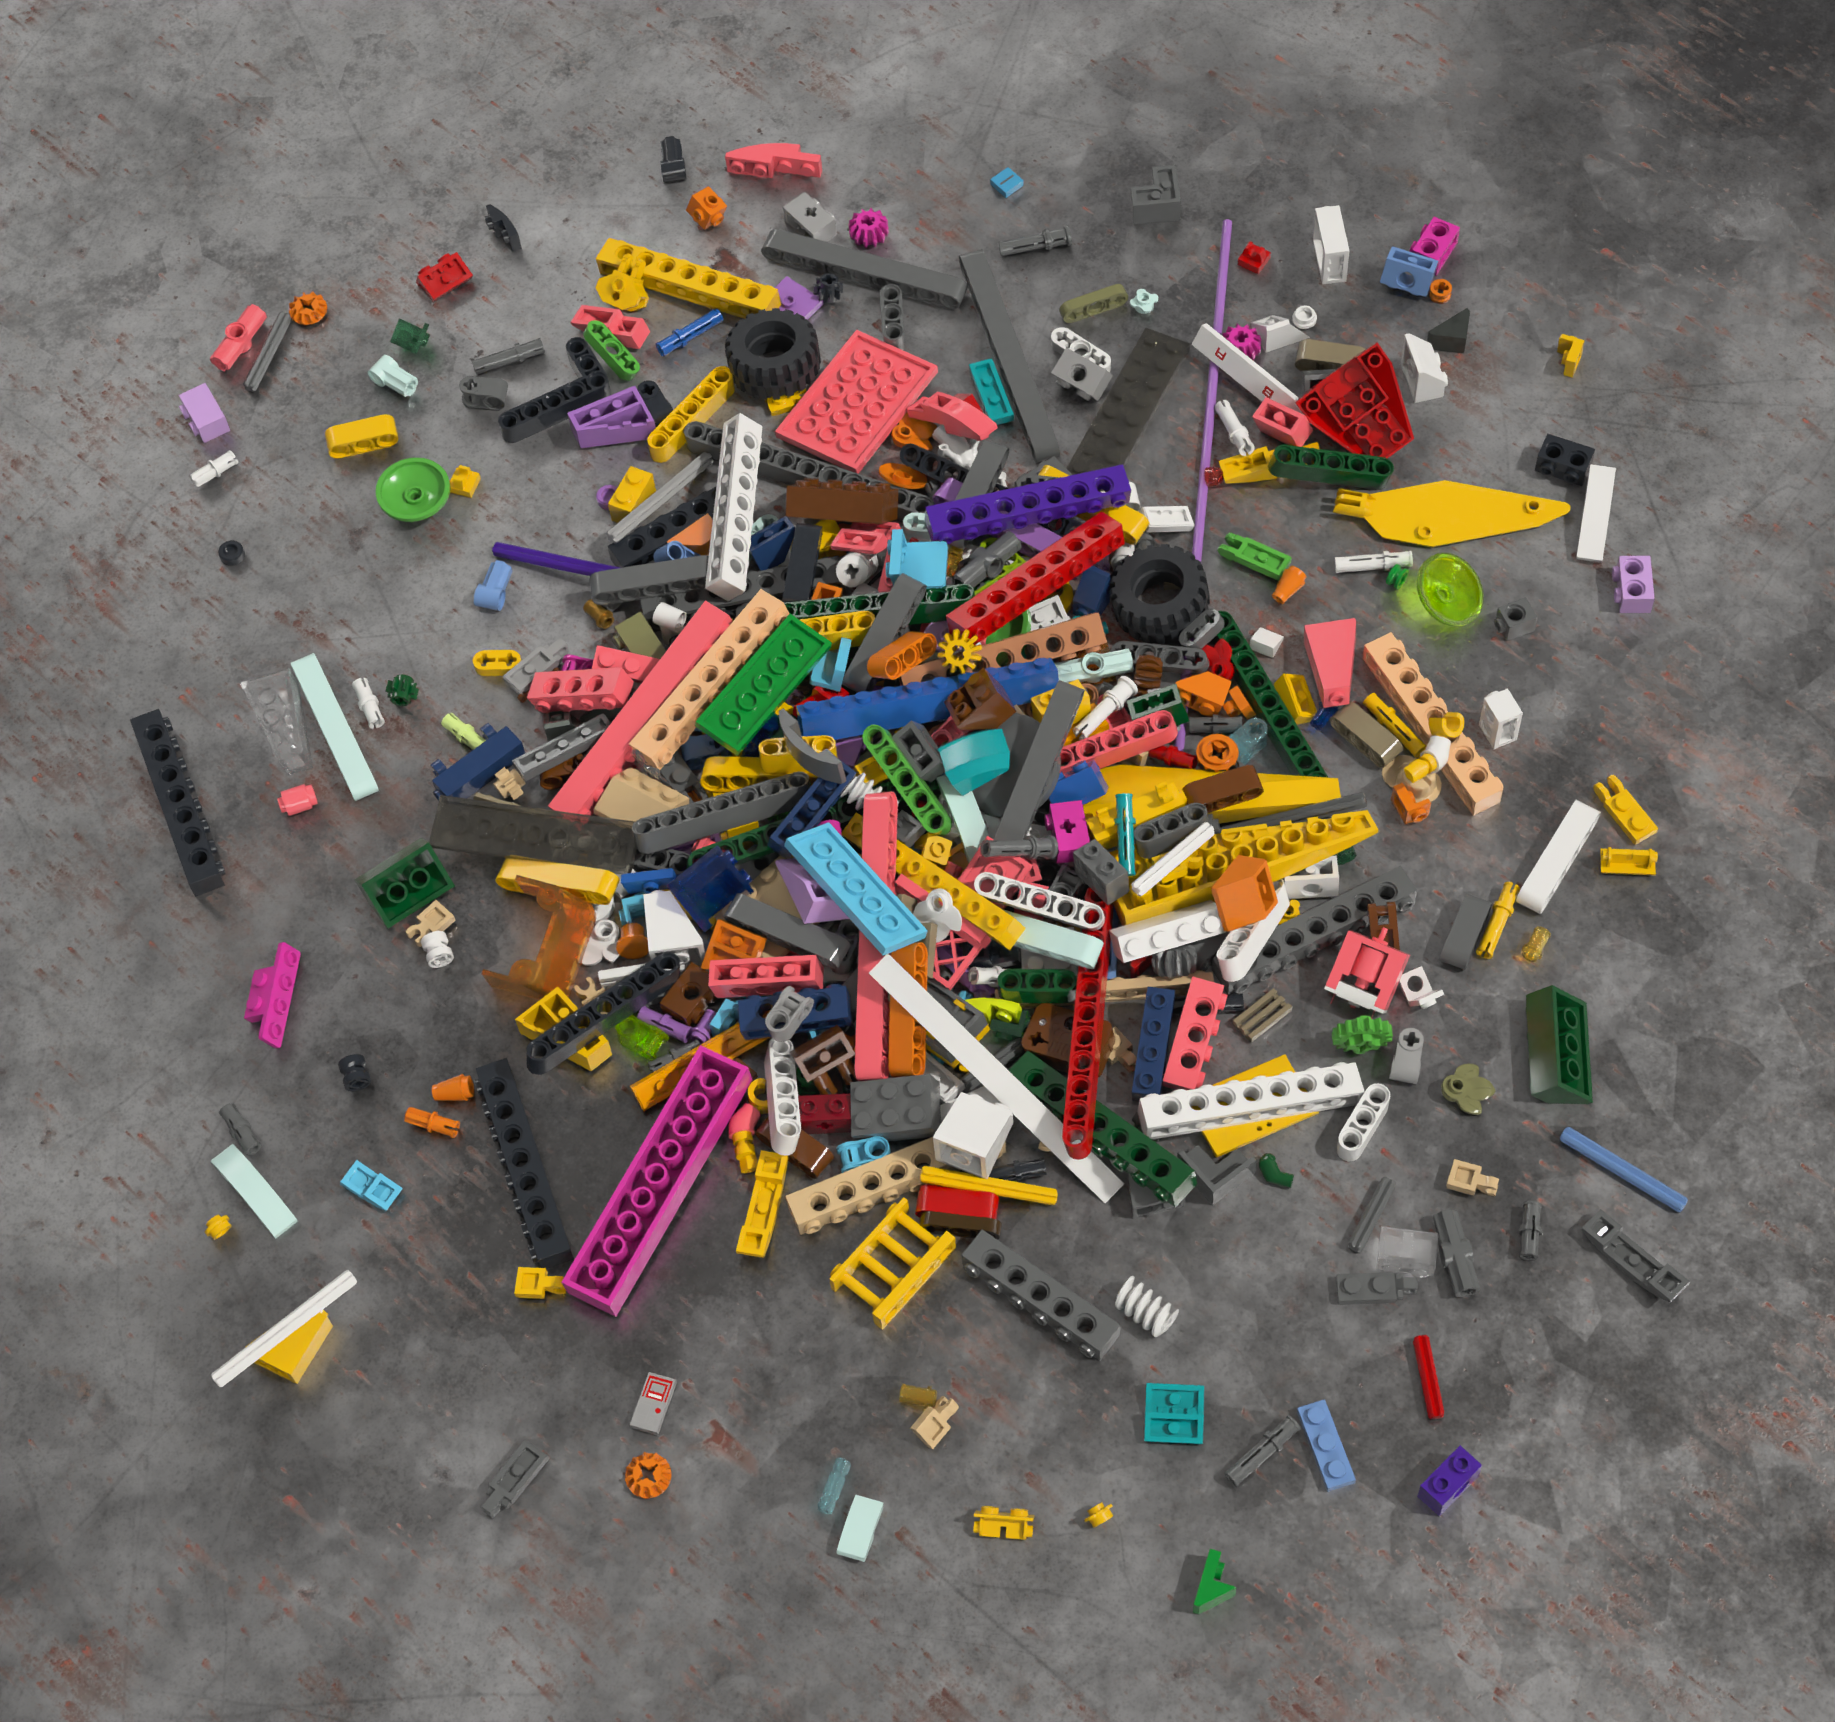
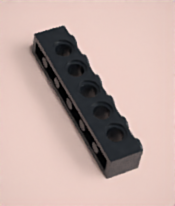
M716 487L702 492L698 497L687 503L680 504L676 509L667 514L658 516L647 525L638 527L618 543L613 542L608 545L613 564L620 568L648 564L654 559L655 551L666 545L669 539L707 513L713 519Z

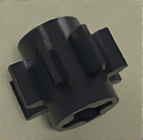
M824 274L820 278H816L813 294L819 295V301L823 300L825 304H832L836 300L841 299L843 283H838V277L833 274Z

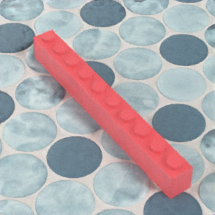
M706 600L550 802L548 807L558 817L571 821L572 826L579 831L591 820L594 808L612 777L626 770L630 763L635 762L638 758L629 743L730 626L733 620L727 613Z

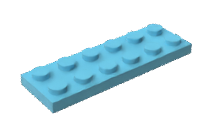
M829 822L786 839L784 845L786 849L883 956L926 937L928 930Z

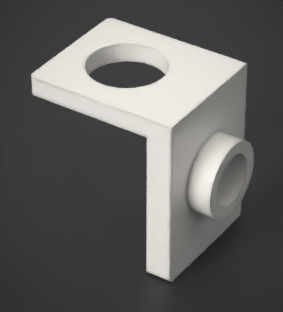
M1422 966L1402 974L1399 981L1410 1007L1420 1005L1421 1009L1437 1003L1435 999L1444 995L1442 989L1432 990ZM1411 976H1417L1422 981V987L1417 992H1413L1408 988L1407 982Z

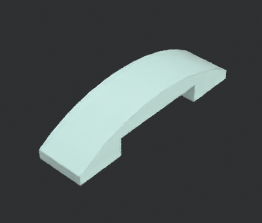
M946 775L937 777L936 780L945 803L948 804L964 846V853L968 863H970L980 848L982 841L989 836L983 817L972 791L963 796L952 786Z
M233 1144L211 1160L215 1168L249 1205L275 1239L298 1222L276 1192Z

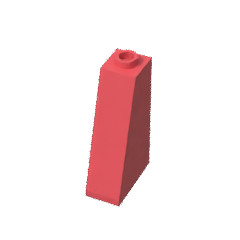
M1355 618L1304 625V645L1323 708L1347 705L1350 702L1356 643Z

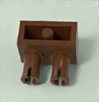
M838 1025L833 1026L790 1051L803 1077L807 1082L813 1081L820 1095H829L826 1088H828L831 1094H835L838 1091L826 1072L835 1066L846 1085H850V1082H853L850 1074L855 1081H858L855 1075V1065L850 1058L855 1055V1052Z

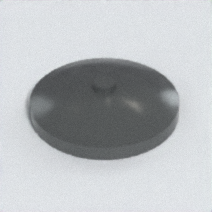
M1014 713L998 727L1003 730L1010 751L1009 770L972 791L979 810L986 815L998 818L1003 817L1040 726V722L1032 717ZM974 729L971 733L987 729ZM1060 755L1039 807L1047 801L1058 782L1061 769Z

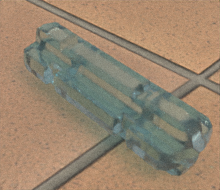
M840 1457L836 1458L832 1467L834 1471L830 1472L822 1492L823 1497H820L817 1505L820 1512L828 1515L833 1513L836 1505L835 1500L839 1498L846 1480L845 1475H848L851 1467L850 1461Z

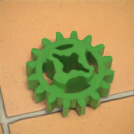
M1366 1015L1353 1020H1345L1344 1024L1338 1023L1337 1027L1332 1028L1333 1045H1336V1049L1343 1048L1344 1052L1353 1050L1355 1054H1364L1370 1050H1378L1380 1046H1387V1042H1392L1393 1037L1392 1025L1389 1024L1388 1020L1382 1021L1381 1018L1372 1020L1370 1016Z

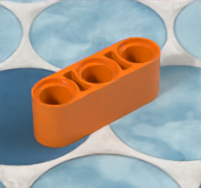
M907 632L873 654L868 660L867 671L871 677L897 679L932 656L937 648V640L930 633Z

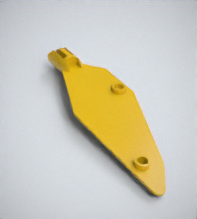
M1443 480L1373 494L1338 488L1333 512L1337 514L1364 518L1382 538L1437 547L1540 527L1570 512V505L1556 500Z

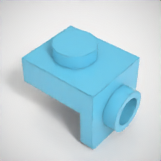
M641 892L633 897L621 899L623 909L619 910L622 926L633 923L632 919L645 916L643 894L647 893Z

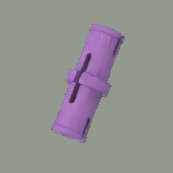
M646 1006L640 1009L637 1022L656 1029L658 1034H667L681 1040L683 1043H687L690 1039L691 1026L673 1020L669 1014L662 1015Z

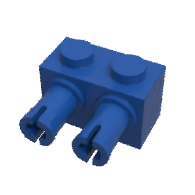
M1082 760L1071 767V771L1065 774L1060 771L1058 782L1049 800L1052 804L1082 800L1084 805L1105 795L1109 787L1095 760L1088 763L1086 760Z

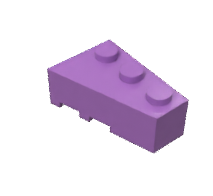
M636 386L567 413L571 431L580 448L647 440L650 433L656 428L655 422Z

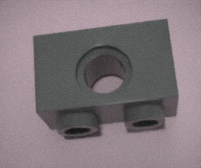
M911 720L892 736L894 742L921 779L932 783L945 772L938 751L939 747L923 725Z

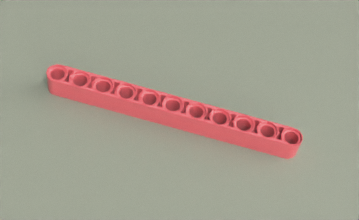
M892 791L869 793L864 797L862 859L895 894L897 797ZM860 930L855 1075L858 1081L887 1079L889 1077L890 1002L888 1001L887 991L869 974L884 956Z

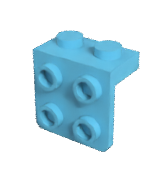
M892 529V540L887 542L890 562H886V577L891 579L892 584L894 585L897 578L904 573L926 584V589H940L946 585L947 543L945 541L907 542L903 529Z

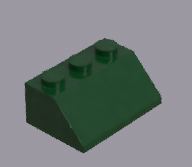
M419 838L354 879L367 902L388 929L455 886L430 843L423 838Z

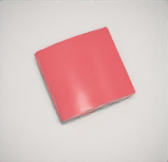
M853 522L849 529L841 528L830 547L832 550L877 554L887 548L888 540H892V529H901L899 523L895 522L883 524Z

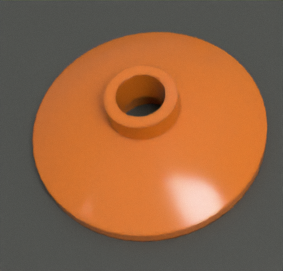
M885 463L878 470L879 475L884 480L903 489H919L925 487L927 483V478L923 473L907 465Z

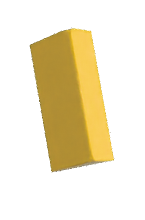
M1283 673L1274 683V687L1296 724L1299 725L1318 720L1319 715L1304 675Z

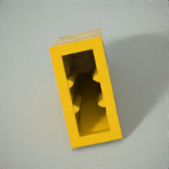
M324 1310L320 1311L254 1363L298 1384L333 1327L328 1318V1313Z

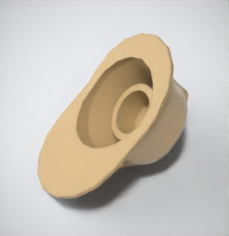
M1398 755L1383 768L1382 776L1385 783L1392 789L1393 786L1403 783L1407 791L1410 790L1413 793L1416 803L1425 799H1429L1432 802L1441 792L1442 783L1437 773L1427 774V776L1415 783L1406 778L1403 768L1416 759L1412 756Z

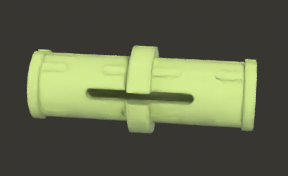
M448 713L441 722L444 728L456 736L458 742L466 744L472 750L486 741L474 731L473 726L463 723L453 713Z

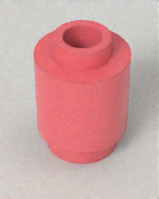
M302 784L281 791L282 797L277 798L281 812H287L288 816L313 809L312 806L318 804L312 784L307 786Z

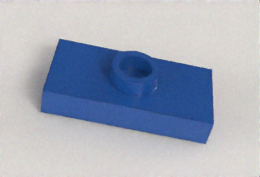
M672 868L623 874L621 875V884L629 894L641 892L649 894L656 890L680 888V878Z

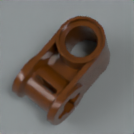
M578 754L539 774L540 786L547 790L562 788L585 757L582 754Z

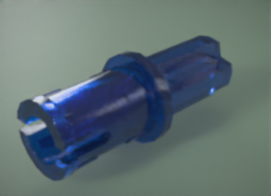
M1320 701L1319 710L1310 721V725L1318 731L1322 730L1330 717L1338 711L1339 706L1323 708L1322 701Z

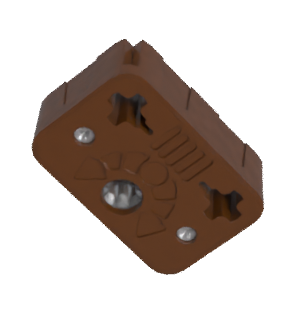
M1049 1003L1040 1004L1036 1008L1022 1038V1046L1025 1053L1029 1051L1053 1069L1068 1073L1074 1011ZM1088 1017V1018H1086L1085 1020H1086V1021H1087V1020H1090V1019H1092L1093 1017ZM1103 1020L1098 1077L1102 1075L1105 1069L1106 1062L1116 1040L1112 1025L1107 1020ZM1091 1041L1084 1042L1082 1045L1089 1044ZM1082 1066L1080 1069H1085L1088 1066Z

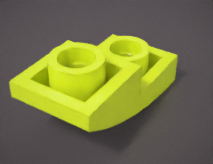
M972 998L965 1000L981 1011L990 1025L995 1016L1005 1023L1012 1021L1017 1024H1021L1025 1016L1020 1004L998 998Z

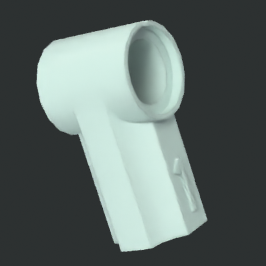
M383 355L367 372L375 384L380 387L386 385L404 397L411 396L416 391L418 385L417 378L401 369L397 362L388 355Z

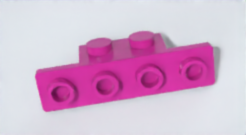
M285 942L278 944L274 966L254 970L244 1019L251 1023L262 1021L258 1037L261 1041L275 1049L280 1048L282 1044L301 955L300 951Z

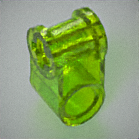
M630 1015L615 1026L619 1043L648 1061L656 1059V1053L662 1044L667 1043L669 1040L668 1035L663 1030L649 1025L633 1015ZM627 1028L634 1029L630 1034L623 1033Z

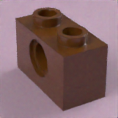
M691 962L660 1002L663 1015L669 1014L673 1020L692 1027L694 1023L698 1024L707 1006L718 999L708 986L709 972ZM691 995H697V996H698V997H697L696 999H694V1000H688V999H687V998H688L689 996H691Z

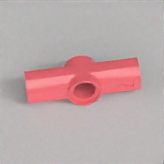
M251 304V306H247L237 322H233L226 327V337L210 357L211 363L224 372L229 370L240 354L250 350L252 346L251 339L266 320V313L256 305Z

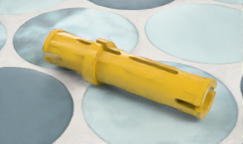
M1371 693L1363 701V705L1376 716L1377 722L1382 726L1384 725L1415 758L1420 757V754L1426 749L1427 745L1396 715L1393 707H1388L1376 693ZM1380 709L1392 720V722H1390V721L1380 712ZM1398 728H1400L1411 739V741H1408L1399 732Z
M1512 882L1504 883L1498 901L1493 903V913L1476 949V954L1479 956L1486 950L1483 956L1485 959L1493 957L1506 921L1513 914V904L1520 892V887L1516 884L1514 889L1511 890Z

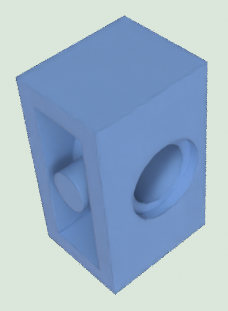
M1392 246L1386 259L1380 283L1386 284L1390 288L1408 291L1416 296L1426 297L1433 281L1438 260Z

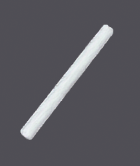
M349 1270L343 1272L211 1374L215 1383L219 1387H223L357 1283L354 1275Z

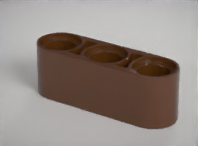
M1253 765L1242 766L1193 781L1182 788L1187 798V805L1201 803L1207 808L1208 813L1255 799L1264 792Z
M768 1116L755 1131V1135L762 1143L772 1149ZM802 1129L795 1152L788 1155V1162L813 1179H817L834 1159V1155L827 1147Z

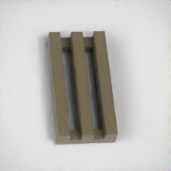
M1273 988L1235 1018L1233 1025L1252 1043L1290 1013L1292 1006L1289 1003L1287 1004L1285 999L1279 996ZM1272 1000H1274L1270 1005H1268L1265 1009H1263L1260 1013H1258L1255 1017H1253V1018H1252L1250 1021H1248L1245 1025H1242L1245 1021H1247L1250 1017H1252L1254 1014H1256L1259 1010H1261V1009H1262L1264 1006H1266L1269 1002H1271ZM1278 1006L1281 1007L1278 1012L1250 1033L1248 1031Z

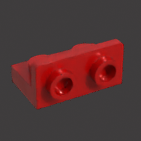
M457 252L452 255L449 253L443 255L437 260L438 263L433 267L425 266L418 272L416 284L423 287L432 302L472 279L473 274Z

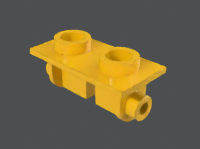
M1600 848L1601 873L1656 875L1655 862H1657L1658 853L1655 850Z
M981 1506V1511L976 1510L974 1513V1517H980V1521H974L973 1533H979V1536L1000 1537L1001 1526L1006 1527V1538L1026 1540L1027 1537H1033V1526L1028 1525V1521H1033L1034 1515H1028L1027 1509L1011 1508L1010 1513L999 1512V1507Z

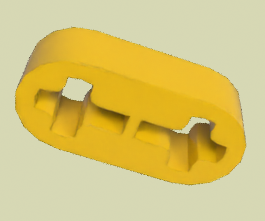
M483 650L476 653L473 657L475 671L481 676H503L522 661L519 653L515 650ZM485 660L489 661L486 663V666H481ZM509 660H514L511 666H507Z

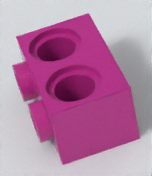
M1433 217L1429 225L1425 224L1423 226L1418 242H1413L1409 252L1438 260L1434 274L1437 276L1458 243L1460 227Z

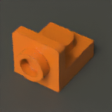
M1403 783L1393 786L1391 801L1405 825L1413 821L1415 823L1420 822L1429 815L1431 807L1429 799L1416 803L1413 793L1410 790L1407 791Z

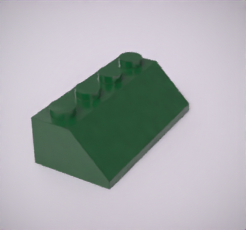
M1553 985L1527 994L1526 1015L1531 1095L1548 1104L1593 1103L1587 1002Z

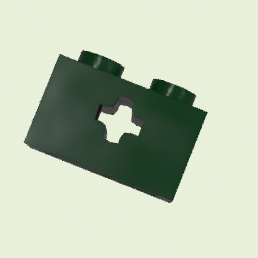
M1177 684L1127 700L1132 721L1151 713L1165 710L1171 713L1176 726L1190 722ZM1163 725L1159 729H1164L1168 725Z

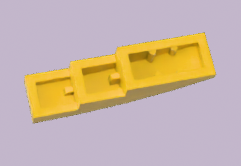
M1318 442L1302 446L1320 449ZM1267 446L1255 449L1250 455L1246 452V456L1239 454L1220 460L1219 464L1225 483H1246L1280 478L1272 475L1268 470V463L1274 450L1268 451Z

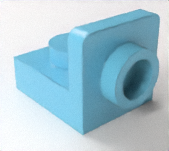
M727 998L725 999L709 1024L713 1037L735 1025L736 1020L739 1021L738 1001L733 1002Z

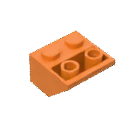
M1238 855L1211 888L1223 930L1227 932L1266 919L1278 903L1266 859Z

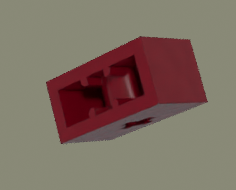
M851 1093L798 1096L801 1129L807 1134L851 1133Z

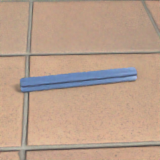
M1566 1127L1560 1136L1561 1142L1675 1211L1681 1212L1688 1202L1685 1196L1571 1127Z

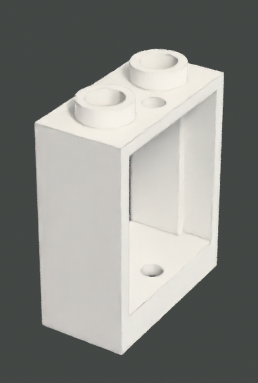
M1340 206L1315 208L1313 244L1322 284L1346 282L1349 246Z

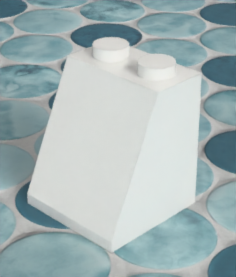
M656 890L649 894H643L648 949L651 960L664 952H671L680 959V972H684L691 962L701 967L706 954L703 940L671 891Z
M961 1092L934 1134L935 1160L980 1178L988 1179L1013 1125V1111H1010L1003 1104H992L984 1101L977 1094L970 1093L968 1095Z

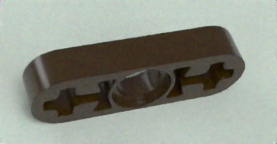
M935 1211L922 1212L920 1218V1226L931 1234L943 1235L948 1231L956 1237L975 1239L980 1231L984 1230L997 1240L1001 1234L1002 1223L993 1218Z

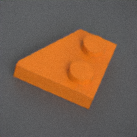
M717 919L701 968L709 970L710 960L761 958L767 938L723 919Z

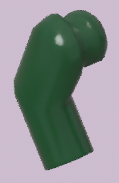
M1266 1153L1262 1155L1259 1159V1169L1264 1179L1269 1183L1291 1188L1294 1175L1281 1172L1273 1154Z

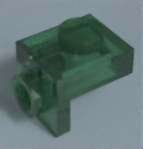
M399 318L390 342L416 354L420 346L425 347L429 340L430 334L427 333L429 324L424 323L423 327L419 328Z
M1022 1009L1018 1025L992 1019L990 1030L996 1031L995 1037L1010 1041L1012 1036L1023 1038L1031 1021V1012Z

